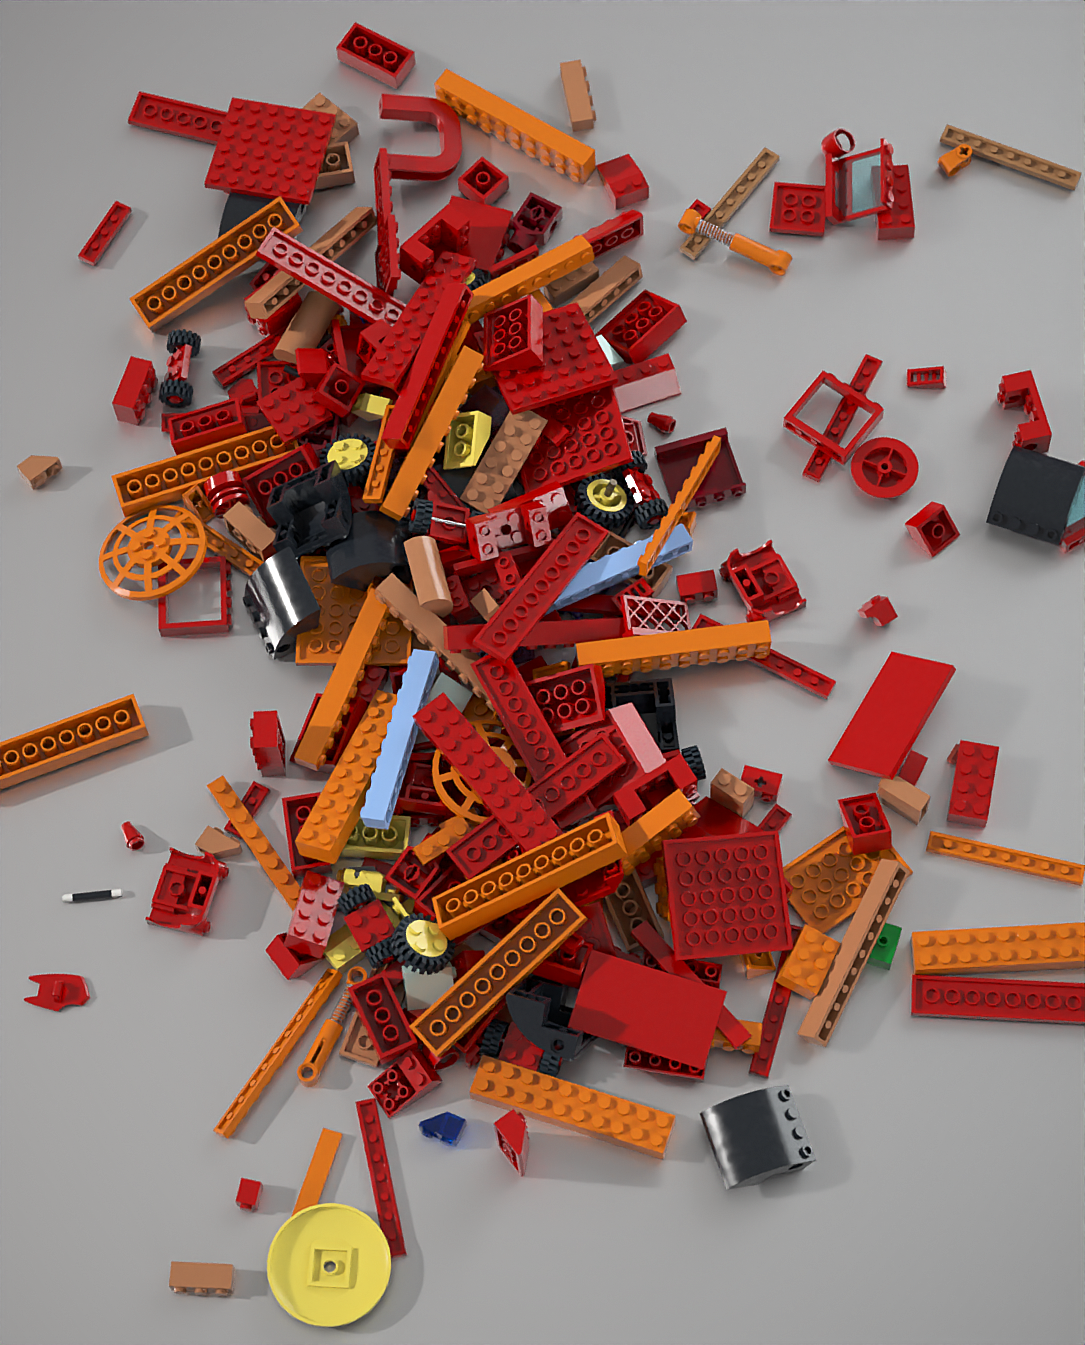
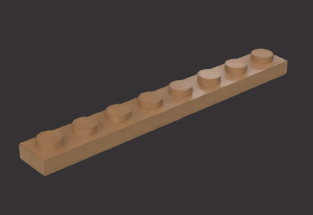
M948 124L940 138L941 143L955 148L961 144H967L972 148V154L1073 191H1075L1081 178V172Z
M765 147L703 221H706L705 223L709 222V225H715L714 227L717 226L721 230L776 165L780 156ZM695 232L682 244L680 252L695 260L711 242L712 238Z

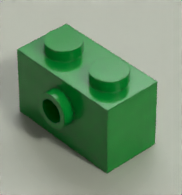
M885 923L867 960L868 964L890 970L900 939L901 927Z

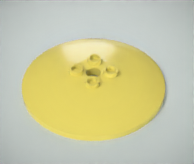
M336 1203L314 1205L301 1210L289 1218L275 1235L267 1259L269 1284L279 1304L294 1318L319 1327L346 1325L366 1315L383 1296L391 1273L389 1246L379 1226L360 1210ZM333 1262L336 1268L332 1272H326L324 1270L325 1264Z

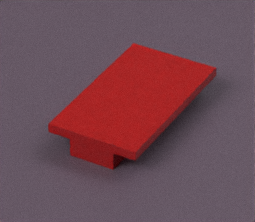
M891 652L830 755L829 763L834 766L893 780L956 671L954 665Z
M591 950L568 1027L704 1070L727 991Z

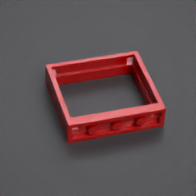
M823 370L786 414L783 420V427L844 466L883 419L884 409L879 403L872 402L863 393H858L849 384L842 383L835 375ZM823 384L872 414L845 449L796 418Z
M226 556L204 557L203 563L199 568H220L221 620L169 623L168 595L158 598V626L161 637L229 632V625H232V614H229V608H232V598L229 597L228 591H232L231 580H228V574H231V563L227 562ZM194 558L181 559L179 564L184 569H187ZM165 562L158 565V570L164 568L167 564ZM168 573L158 577V588L168 584Z

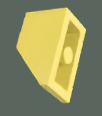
M368 393L359 394L352 406L351 412L367 421L382 419L386 405H392L393 400Z

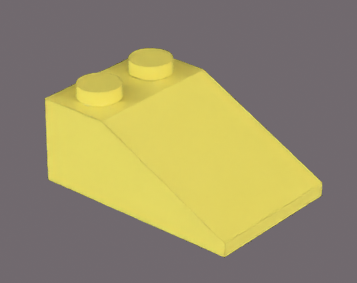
M480 411L459 413L456 420L451 421L449 426L452 428L446 437L443 469L476 466L490 437L492 417Z

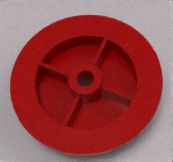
M889 437L874 438L863 443L856 450L851 461V474L857 486L865 493L877 498H894L904 494L914 485L919 471L918 460L912 449L902 441Z

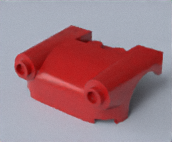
M772 540L767 541L760 548L748 553H739L737 548L721 564L719 569L721 577L732 581L748 609L745 615L747 622L764 620L770 622L806 607V599H802L799 594L798 585L781 555L776 554L773 549Z
M415 762L409 764L393 815L401 816L403 810L443 816L444 822L457 816L442 802L436 792L432 779V765ZM439 766V775L449 772L448 767ZM454 780L442 782L447 794L461 807L466 800V796L458 789Z
M170 847L171 855L169 861L163 867L152 899L150 916L146 917L145 920L149 925L204 936L205 933H209L211 928V922H209L207 915L218 882L227 879L229 868H227L226 863L217 860L211 853L205 852L204 856H193Z

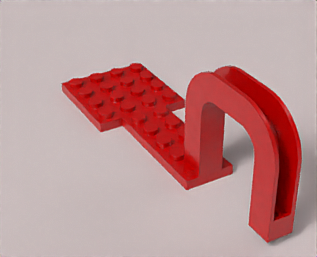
M382 94L379 101V119L427 122L434 125L440 134V155L430 157L387 154V148H380L373 168L378 239L375 251L376 287L393 297L394 290H397L398 280L401 279V269H398V264L400 263V253H397L399 238L396 237L398 222H395V215L391 214L393 211V201H390L392 186H389V182L391 179L425 182L444 180L456 170L462 154L461 126L457 114L443 101L431 97Z

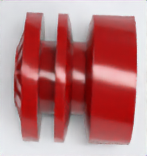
M220 472L210 477L204 483V492L210 501V506L216 518L224 519L223 515L239 501L244 506L246 504L250 506V498L238 472Z

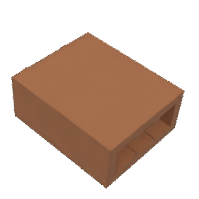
M721 768L711 782L710 798L745 818L753 807L754 788Z
M895 775L893 780L882 778L878 784L879 789L877 791L879 802L918 825L928 811L931 796Z

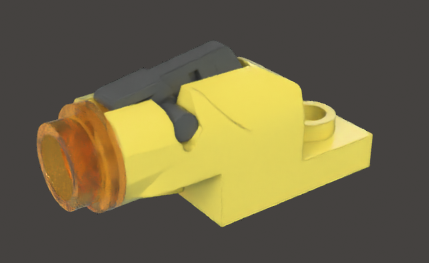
M374 866L343 868V870L339 869L337 872L336 880L345 883L343 888L354 889L356 886L369 884L376 900L379 898V900L392 902V898L396 897L399 902H404V895L399 894V890L387 889V893L385 892L387 882L385 875L377 872Z

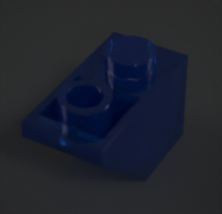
M444 1112L421 1121L418 1126L422 1132L421 1134L431 1139L433 1137L438 1138L446 1146H457L467 1123L466 1119L450 1112Z

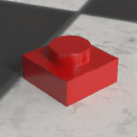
M698 199L688 208L700 213L702 220L711 211L710 207Z

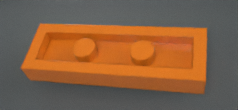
M462 816L413 847V851L424 866L446 852L445 850L472 830Z

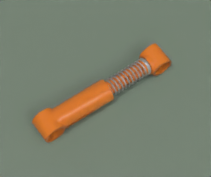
M693 209L685 210L678 224V228L686 234L697 232L704 236L706 235V237L709 236L712 240H718V243L721 241V244L724 243V245L727 244V247L729 246V250L769 267L770 271L774 274L785 275L792 261V256L788 252L773 250L738 233L734 235L732 233L729 234V231L727 233L726 230L723 231V229H718L717 226L714 227L715 225H709V222L705 223L706 221L701 219L702 216Z
M360 966L349 970L346 988H344L343 994H341L339 1001H337L338 1004L334 1007L335 1010L331 1013L332 1016L329 1017L330 1019L325 1020L303 1064L298 1067L297 1075L299 1081L305 1087H313L317 1084L319 1074L343 1030V1020H346L345 1017L349 1013L348 1010H351L350 1007L353 1004L348 994V987L360 983L353 981L356 976L363 977L360 982L368 979L366 970ZM311 1071L313 1075L310 1078H304V1073Z

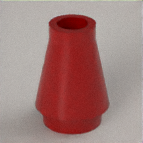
M651 412L647 419L648 423H651L665 434L672 433L676 426V420L668 415Z
M130 821L123 823L121 829L127 848H130L132 851L142 848L144 845L142 834Z

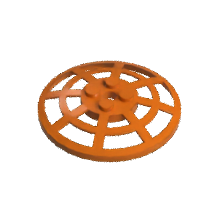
M156 505L135 512L117 524L105 539L99 555L101 577L111 591L129 600H153L171 594L185 585L196 574L203 563L207 550L205 529L192 512L175 505ZM163 510L184 513L175 519L166 515H156L157 511ZM149 513L148 517L137 520L128 527L125 526L132 520ZM191 518L197 526L199 538H188L181 522ZM155 520L169 522L163 528L154 527ZM147 522L145 529L139 532L132 530L139 524ZM177 527L181 538L171 539L168 532ZM119 531L122 532L115 542L113 551L106 553L113 537ZM126 535L129 536L131 540L128 546L119 548L123 538ZM154 545L152 549H147L148 546ZM175 545H181L179 552L177 553L175 558L172 559L169 556L172 551V547ZM187 545H199L191 565L184 569L179 562L186 552ZM128 553L130 560L122 567L118 556ZM112 558L114 566L119 572L114 582L109 579L103 566V562ZM163 562L167 564L164 568L152 573V567L158 566ZM134 565L144 568V574L142 575L130 573L129 571ZM172 569L180 575L171 583L153 590L152 579L161 577ZM126 577L134 581H144L145 591H129L119 586Z
M485 719L469 722L489 746L487 737L505 741L501 748L496 746L490 747L513 774H515V768L526 767L523 759L513 760L508 753L512 745L515 747L510 736L495 732H485L482 726L494 725L505 728L502 721ZM436 749L432 761V779L437 794L442 802L460 818L463 816L466 821L480 825L489 817L469 812V809L473 802L484 804L473 791L468 790L464 786L460 776L452 766L451 772L439 775L441 753ZM526 767L525 781L524 783L522 781L520 782L527 789L530 785L532 776L528 768ZM453 779L458 789L467 797L461 807L447 794L442 782Z

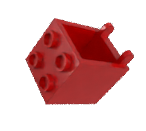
M264 283L262 286H260V287H259L258 289H256L254 292H252V293L249 294L247 297H245V298H244V301H246L247 299H249L253 294H255V293H256L260 288H262L266 283ZM297 292L267 319L251 318L246 306L244 308L248 314L247 319L252 325L256 324L262 336L268 337L291 322L302 303V299Z

